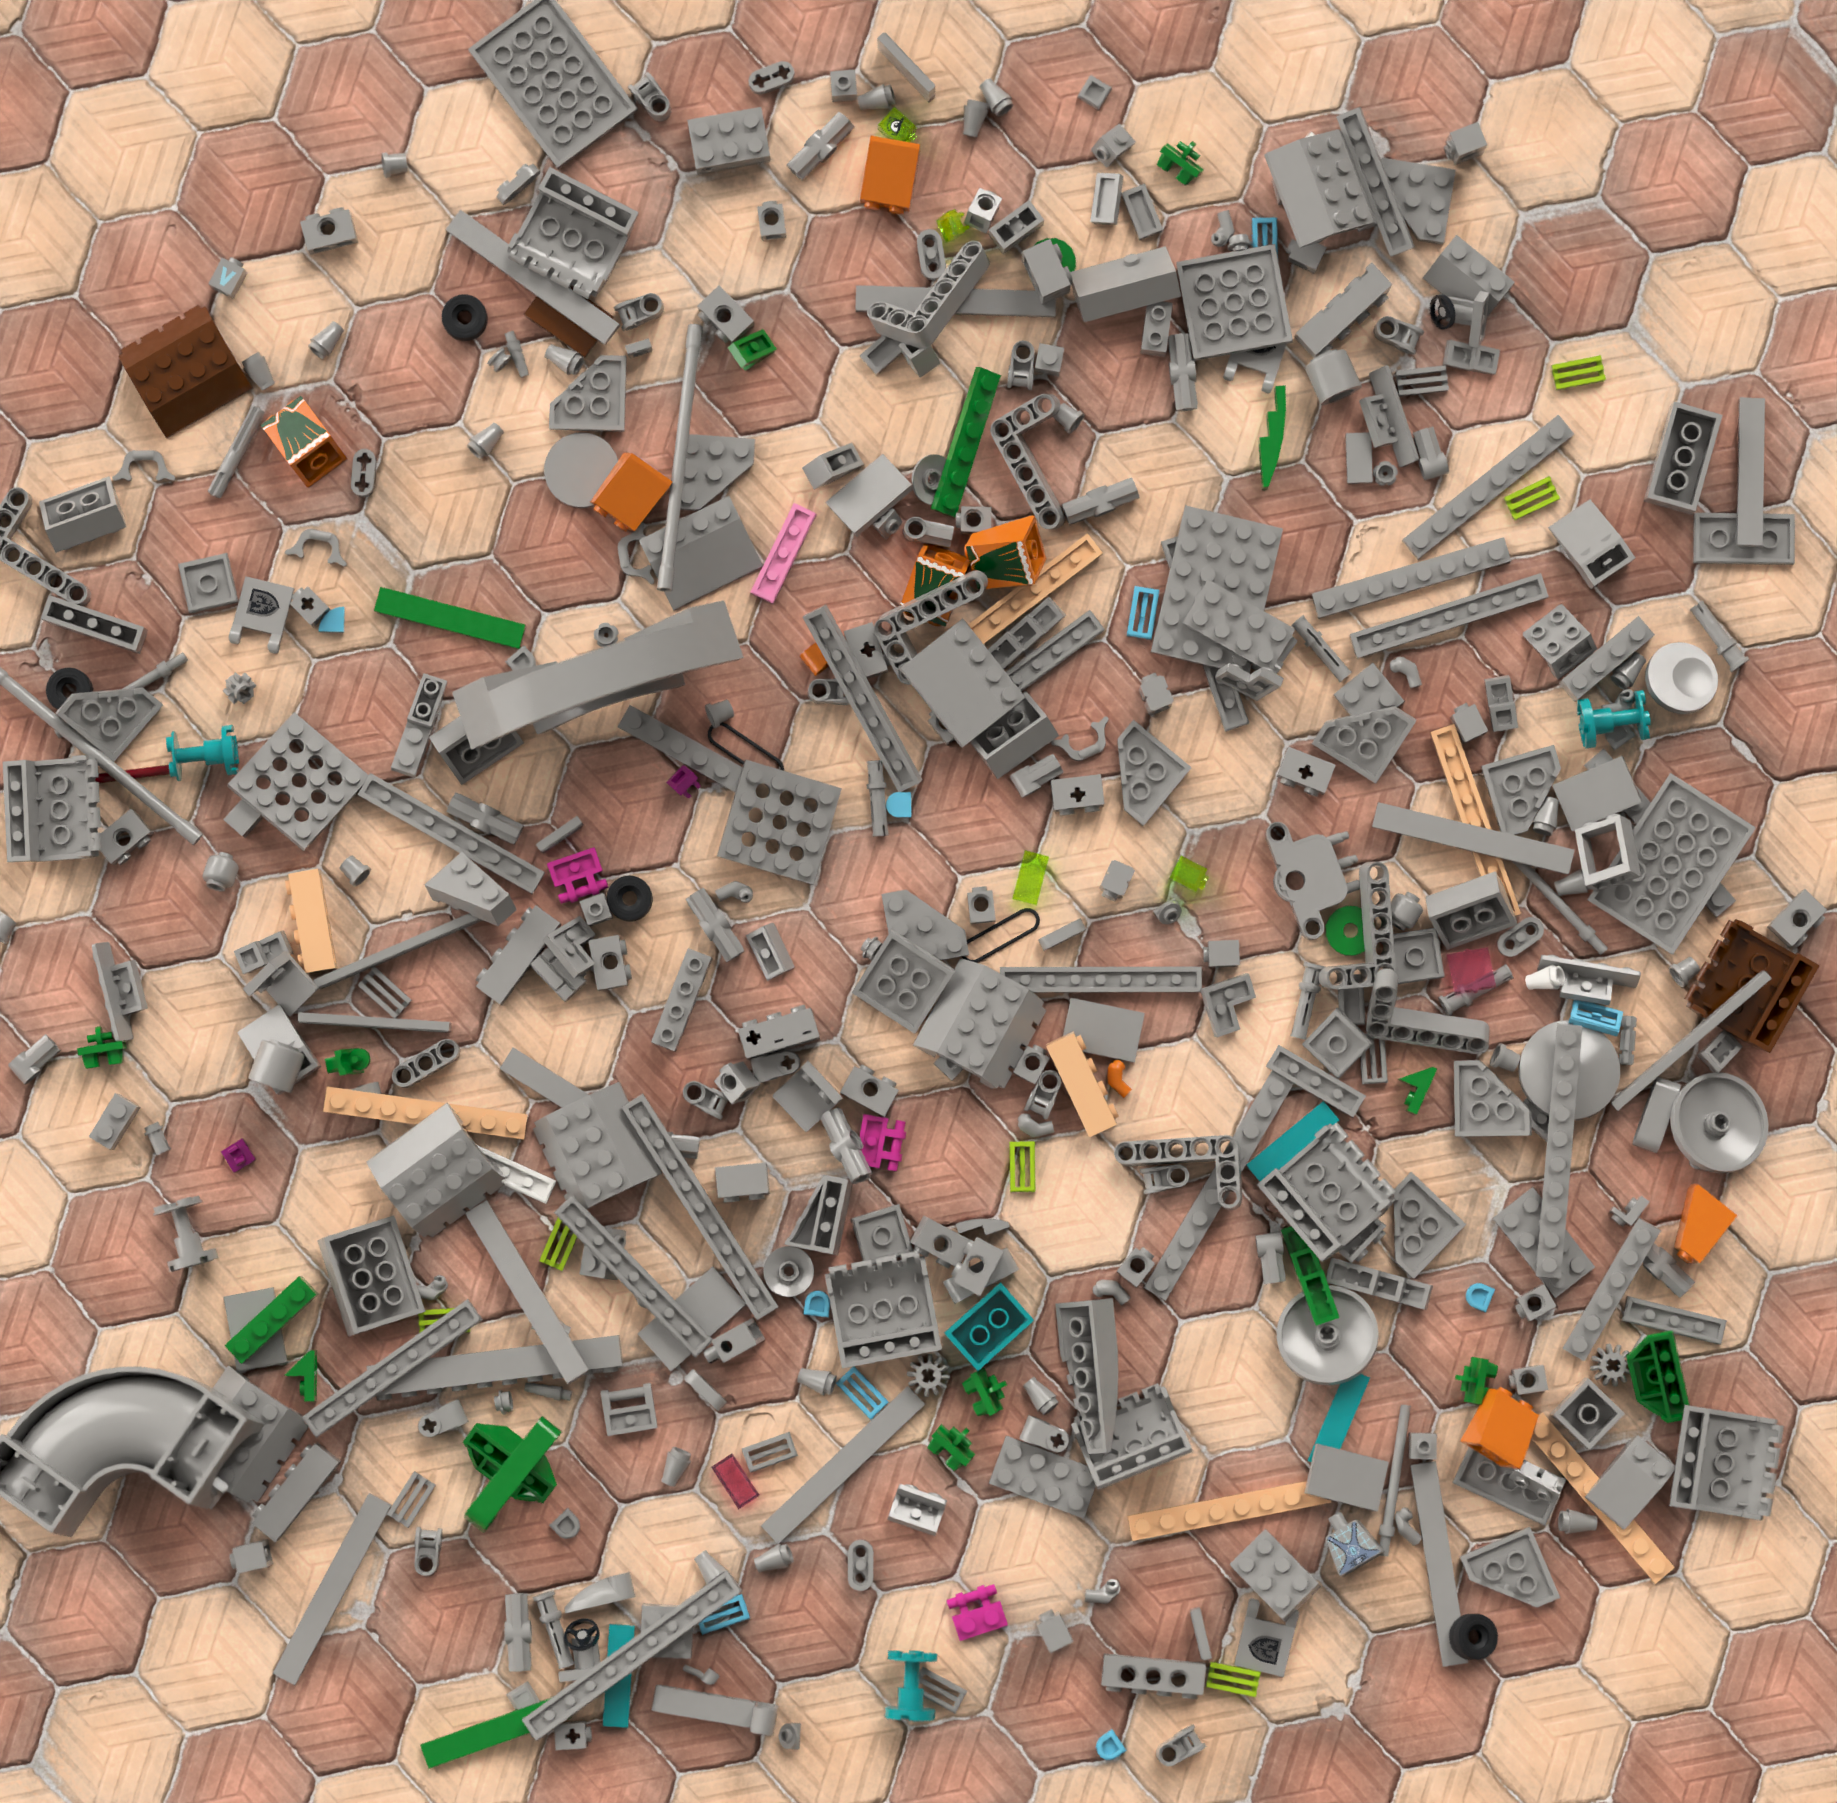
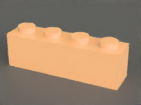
M313 869L288 874L289 880H285L287 894L292 895L293 905L289 906L292 920H296L298 928L294 930L296 945L300 944L302 954L298 955L299 966L305 969L306 974L338 969L321 870Z
M1073 1031L1047 1043L1046 1047L1089 1138L1117 1125L1115 1118L1119 1117L1114 1104L1108 1105L1104 1097L1108 1094L1102 1080L1097 1082L1094 1073L1097 1072V1068L1092 1058L1086 1059L1083 1050L1087 1049L1081 1035L1076 1037Z

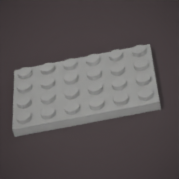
M556 0L532 1L468 49L557 169L564 166L638 111V108Z
M1185 505L1150 653L1218 669L1228 663L1237 664L1249 673L1252 663L1182 623L1208 579L1264 611L1283 528Z
M1670 773L1633 829L1641 877L1597 892L1593 890L1588 901L1673 955L1756 827ZM1621 851L1618 852L1609 868L1623 864Z

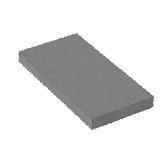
M1737 513L1693 514V564H1795V514H1763L1762 547L1736 546Z
M714 1266L675 1300L709 1336H712L746 1305V1302ZM657 1318L653 1319L638 1333L670 1371L674 1370L691 1354Z
M1468 1447L1452 1483L1545 1526L1558 1497L1553 1502L1544 1501L1538 1498L1533 1491L1518 1487L1514 1484L1513 1480L1508 1478L1515 1470L1514 1468L1501 1467ZM1540 1468L1537 1477L1541 1478L1542 1473L1546 1470ZM1550 1473L1555 1477L1559 1478L1560 1482L1563 1483L1564 1486L1566 1479H1563L1553 1473Z

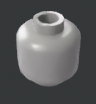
M219 852L218 855H212L208 858L202 877L207 887L216 891H225V889L233 886L239 866L233 860L232 855Z
M1406 892L1405 895L1398 893L1393 897L1391 901L1393 926L1403 931L1405 928L1410 929L1414 927L1423 912L1422 906L1418 903L1420 899L1417 896Z

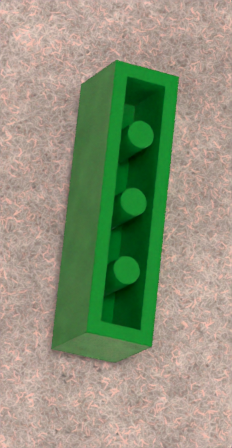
M303 1276L297 1277L224 1346L241 1364H244L319 1294Z

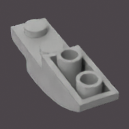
M423 673L407 718L405 730L391 766L392 771L416 777L440 710L447 686L446 680Z

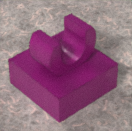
M682 765L666 782L680 796L683 794L687 798H691V795L687 792L691 785L698 789L700 788V784L696 781L698 777L685 765Z
M244 1138L221 1151L234 1173L256 1160Z

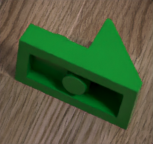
M764 329L735 341L728 347L734 359L744 370L750 369L777 350Z
M1431 1067L1398 1079L1416 1088L1414 1092L1410 1090L1404 1104L1407 1105L1406 1112L1417 1115L1437 1068Z
M317 1350L308 1351L284 1375L304 1376V1381H300V1396H304V1401H317Z

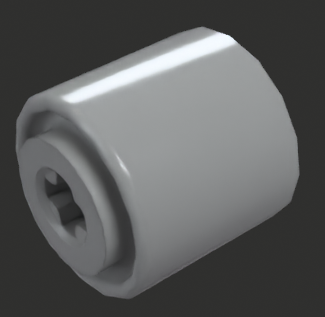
M1334 349L1312 359L1305 367L1321 405L1341 400L1362 387L1347 351L1344 349Z
M262 1040L248 1078L292 1093L305 1055L298 1052V1048L276 1040Z

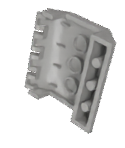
M1340 129L1302 138L1264 154L1299 248L1319 243L1332 235L1354 229L1360 232L1378 225Z
M549 167L538 188L539 194L518 234L515 233L508 245L507 252L510 253L508 259L522 266L526 262L530 263L528 269L544 277L551 274V281L567 289L573 285V292L587 299L591 295L596 297L606 284L625 248L639 212Z
M94 755L72 756V758L3 762L7 862H47L87 859L99 856V851L102 850L101 833L98 832V828H101L100 807H97V803L100 802L99 782L95 781V778L98 777V759H94Z
M960 958L954 969L956 970L940 994L913 1046L934 1058L936 1055H939L980 1077L979 1082L992 1089H997L998 1087L1004 1089L1012 1075L1008 1068L1015 1069L1024 1053L1019 1047L1028 1046L1036 1031L1031 1025L1038 1026L1046 1012V1009L1042 1007L1044 1001L1028 988L995 970Z
M620 1082L585 1096L534 1122L536 1127L533 1131L539 1144H544L546 1147L542 1150L550 1168L554 1166L556 1168L553 1174L561 1191L565 1189L567 1194L563 1195L565 1200L573 1195L586 1210L616 1194L662 1174L660 1167L622 1109V1106L629 1101Z
M448 1102L367 1161L382 1191L408 1224L423 1237L427 1235L434 1237L446 1228L444 1224L446 1221L452 1224L466 1213L465 1207L471 1210L486 1199L484 1193L487 1192L491 1195L505 1185L502 1181L505 1179L503 1172L494 1161L489 1162L462 1127L463 1121Z
M1331 1123L1327 1126L1325 1125L1315 1134L1316 1138L1280 1170L1275 1168L1257 1184L1322 1262L1345 1248L1378 1220L1394 1203L1393 1195L1396 1193L1385 1178L1381 1181L1378 1180L1381 1173L1369 1159L1364 1162L1362 1161L1365 1155L1352 1140L1348 1143L1345 1141L1348 1135L1338 1123L1333 1126Z
M918 1251L901 1254L902 1260L897 1261L896 1255L877 1258V1265L873 1266L871 1260L851 1263V1270H847L846 1264L829 1267L830 1274H825L842 1368L942 1350L925 1256L919 1257Z
M228 1365L213 1389L225 1395L265 1425L260 1432L250 1435L237 1446L225 1461L217 1476L229 1485L227 1491L248 1503L251 1499L258 1502L267 1489L263 1481L266 1480L271 1483L282 1467L277 1463L278 1459L286 1461L296 1446L291 1440L294 1438L299 1441L308 1426L304 1423L303 1415L293 1408H288L251 1383L249 1378Z
M1157 1383L1142 1389L1145 1399L1141 1401L1137 1392L1118 1399L1122 1409H1116L1115 1427L1109 1453L1088 1454L1080 1426L1081 1414L1074 1417L1075 1423H1072L1071 1426L1098 1490L1193 1452L1165 1386L1160 1388Z
M1684 1405L1669 1506L1740 1516L1755 1520H1763V1516L1770 1517L1773 1499L1766 1498V1494H1774L1777 1474L1770 1473V1468L1778 1469L1780 1448H1774V1442L1782 1443L1784 1426L1777 1425V1419Z

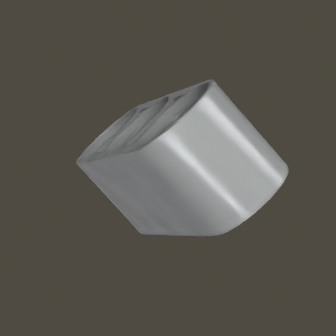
M451 1039L441 1040L398 1065L392 1073L393 1082L403 1088L413 1086L458 1059L460 1055L459 1045ZM445 1044H452L455 1049L453 1056L445 1058L442 1055V1047ZM429 1056L433 1061L432 1068L424 1071L420 1067V1061L423 1057ZM403 1069H407L411 1073V1079L407 1083H401L398 1079V1074Z
M1657 1077L1654 1080L1632 1145L1654 1153L1658 1152L1671 1117L1673 1102L1680 1091L1681 1084L1661 1077Z
M1007 1247L1002 1250L1004 1252L985 1288L1019 1270ZM983 1261L969 1267V1269L974 1273L981 1272L984 1267ZM954 1276L943 1281L954 1304L975 1294L954 1283Z

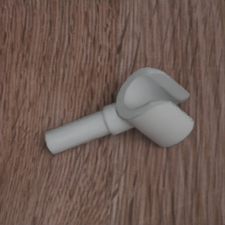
M688 1665L683 1667V1671L697 1676L709 1685L715 1684L720 1677L711 1668H708L704 1674Z

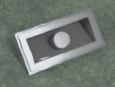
M774 923L767 924L746 935L767 981L794 968V964Z

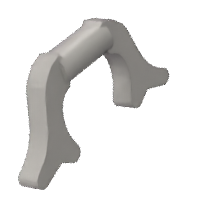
M133 450L125 455L121 470L112 477L114 481L123 478L131 481L132 476L129 469L133 461L153 460L157 462L159 468L156 476L158 481L164 478L172 481L176 479L167 470L163 456L154 450Z
M642 522L635 532L619 541L618 555L621 569L626 575L641 577L647 580L649 584H653L654 579L650 574L651 565H647L642 569H634L630 565L628 544L630 542L646 537L643 534L644 523Z
M307 529L301 533L297 543L285 551L286 555L297 554L300 558H303V546L306 540L324 541L332 545V554L328 559V563L333 564L337 562L344 567L347 566V563L340 554L339 540L330 532Z
M1106 716L1099 723H1091V727L1098 734V741L1094 745L1080 751H1075L1069 744V736L1067 734L1062 739L1052 740L1051 745L1062 748L1075 761H1083L1101 753L1106 745L1104 729L1109 718Z

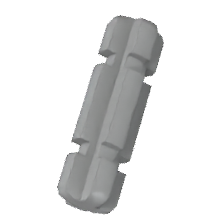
M1622 1016L1621 1026H1624L1620 1035V1050H1622V1054H1619V1062L1622 1065L1634 1064L1632 1051H1635L1636 1031L1633 1030L1637 1023V1018L1634 1016Z

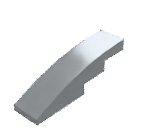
M1047 597L1030 614L1026 615L1010 631L997 640L988 651L1004 670L1066 615L1051 597Z
M1332 1257L1326 1275L1327 1283L1427 1310L1433 1288L1429 1284Z

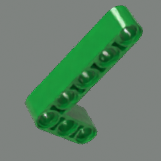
M542 1416L464 1513V1518L484 1533L496 1519L498 1512L553 1445L562 1431Z

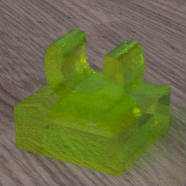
M956 209L946 212L936 220L946 243L954 241L970 228L968 225H962L960 219L964 216V213H957Z

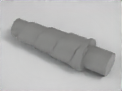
M514 331L505 333L506 346L512 356V360H514L520 377L529 375L520 340H517Z
M526 1382L524 1391L559 1401L560 1399L570 1401L572 1391L563 1389V1386Z

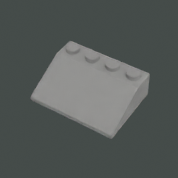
M729 496L679 520L674 559L673 587L671 592H664L673 611L763 567ZM665 527L639 540L657 578L662 561Z
M964 619L953 625L899 669L961 748L1025 698Z
M394 1215L317 1240L348 1337L425 1312Z

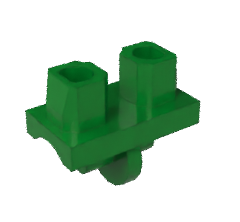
M1181 141L1176 147L1183 151V153L1169 143L1160 150L1162 154L1157 162V166L1166 172L1171 169L1174 163L1181 166L1182 169L1176 176V179L1185 186L1195 177L1200 176L1204 170L1188 158L1190 156L1197 161L1201 156L1193 150L1196 146L1194 141L1188 146Z
M97 1026L95 1027V1034L87 1035L88 1043L97 1042V1045L77 1048L78 1056H82L86 1069L100 1067L98 1053L107 1052L109 1065L123 1063V1049H126V1042L118 1041L105 1044V1040L113 1039L112 1032L103 1033L102 1027Z
M341 1049L334 1051L335 1057L326 1058L325 1064L328 1074L338 1072L339 1076L364 1073V1069L369 1066L371 1059L365 1049Z
M1471 1357L1470 1367L1464 1366L1463 1376L1455 1375V1380L1462 1381L1460 1391H1465L1464 1402L1482 1404V1400L1489 1389L1484 1387L1486 1377L1495 1379L1498 1371L1497 1365L1490 1363L1488 1359Z
M982 1368L970 1374L971 1377L962 1383L968 1395L978 1391L982 1399L973 1404V1409L977 1416L986 1414L991 1416L1003 1409L1000 1399L1004 1398L1005 1395L1001 1388L1007 1385L1006 1380L998 1383L995 1374L988 1377L985 1368Z
M941 1424L931 1436L932 1440L928 1445V1449L938 1455L945 1448L952 1454L945 1463L953 1471H956L963 1465L966 1467L975 1456V1453L968 1448L972 1442L965 1437L970 1431L967 1428L960 1432L953 1426L949 1431Z

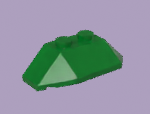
M1673 1331L1647 1335L1626 1356L1636 1401L1652 1413L1660 1416L1666 1423L1681 1421L1684 1405L1690 1406L1674 1333Z
M476 1423L464 1439L463 1444L467 1447L469 1457L475 1469L491 1480L523 1438L507 1426ZM545 1455L512 1495L514 1499L544 1503L557 1486L549 1461Z

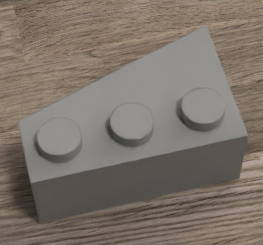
M462 852L425 884L433 901L438 903L441 901L451 905L453 909L458 911L459 909L471 913L472 916L496 926L503 923L517 910L510 895Z
M823 1175L809 1199L807 1207L801 1217H799L795 1228L784 1245L838 1255L853 1185L851 1181Z

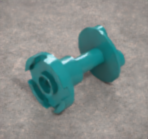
M1644 690L1634 691V709L1611 712L1610 707L1592 710L1589 698L1577 700V716L1580 715V723L1578 725L1583 747L1585 749L1596 747V735L1614 732V727L1637 724L1641 740L1650 739L1648 726L1651 725L1649 711H1644L1643 705H1646Z
M222 726L221 739L204 740L203 746L187 748L179 747L177 734L175 731H172L171 737H166L167 751L172 752L173 762H169L170 776L176 777L177 781H181L182 763L205 761L206 765L225 764L227 775H236L239 772L238 767H234V764H239L238 744L236 735L231 736L230 733L234 732V726Z
M889 1650V1660L905 1661L904 1687H898V1706L885 1707V1718L893 1720L909 1719V1721L935 1720V1709L923 1707L924 1688H919L920 1662H937L938 1653H924V1651L915 1650L903 1653V1651Z

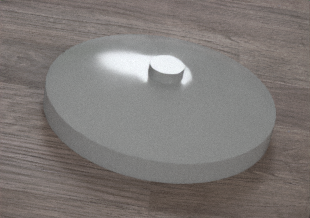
M1569 1020L1554 1022L1538 1030L1529 1039L1520 1056L1518 1074L1522 1090L1530 1103L1546 1116H1549L1557 1023L1574 1025L1568 1023ZM1582 1027L1575 1121L1589 1118L1600 1112L1613 1098L1620 1080V1062L1614 1046L1602 1032Z
M1721 1072L1703 1074L1688 1082L1679 1091L1673 1102L1670 1119L1673 1137L1684 1156L1699 1168L1713 1173H1731L1751 1164L1762 1152L1768 1136L1767 1112L1756 1091L1742 1079Z
M1329 1285L1340 1318L1315 1326L1304 1294L1301 1292L1286 1305L1278 1321L1277 1342L1282 1359L1293 1373L1314 1384L1336 1385L1352 1380L1368 1367L1377 1350L1379 1339L1378 1326L1372 1309L1358 1294L1340 1286Z

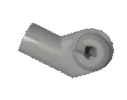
M1624 689L1614 703L1602 705V708L1610 707L1611 712L1629 710L1634 703L1633 691Z
M1023 1113L1018 1117V1127L1031 1137L1055 1133L1052 1121L1038 1124L1027 1113Z
M438 1275L434 1277V1281L427 1287L417 1285L420 1297L428 1300L438 1298L448 1287L446 1278Z
M1110 1579L1100 1590L1086 1589L1085 1602L1108 1604L1119 1594V1582L1115 1579Z

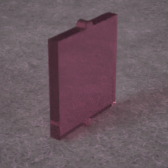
M1488 947L1475 950L1465 949L1464 952L1447 954L1455 995L1467 992L1477 993L1479 990L1496 988Z

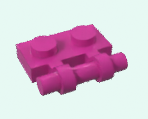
M595 847L547 863L555 888L562 885L566 887L567 892L558 894L561 904L569 901L574 903L579 901L578 898L589 894L594 896L600 894L599 891L609 888L606 879L595 880L594 874L603 872ZM586 877L588 884L575 889L572 882Z
M863 1114L860 1139L863 1143L861 1151L868 1165L880 1168L881 1158L888 1159L887 1170L897 1171L898 1163L902 1161L903 1154H900L902 1141L906 1138L907 1132H904L906 1122L896 1120L894 1130L887 1129L888 1118ZM885 1136L893 1137L890 1152L883 1151Z
M995 1584L986 1587L981 1585L977 1587V1590L965 1594L960 1592L955 1594L956 1597L946 1600L949 1610L956 1607L960 1608L961 1613L952 1616L960 1641L1008 1625L1000 1600L990 1603L988 1598L998 1594ZM981 1599L983 1606L968 1610V1603Z

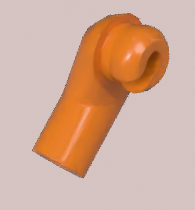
M1115 1060L1107 1068V1082L1120 1096L1125 1098L1132 1089L1122 1080V1071L1125 1069L1124 1063L1121 1060Z

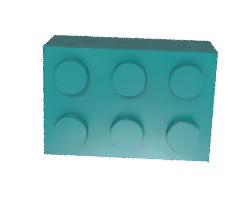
M1000 1282L948 1328L944 1334L978 1371L1028 1327L1034 1319Z

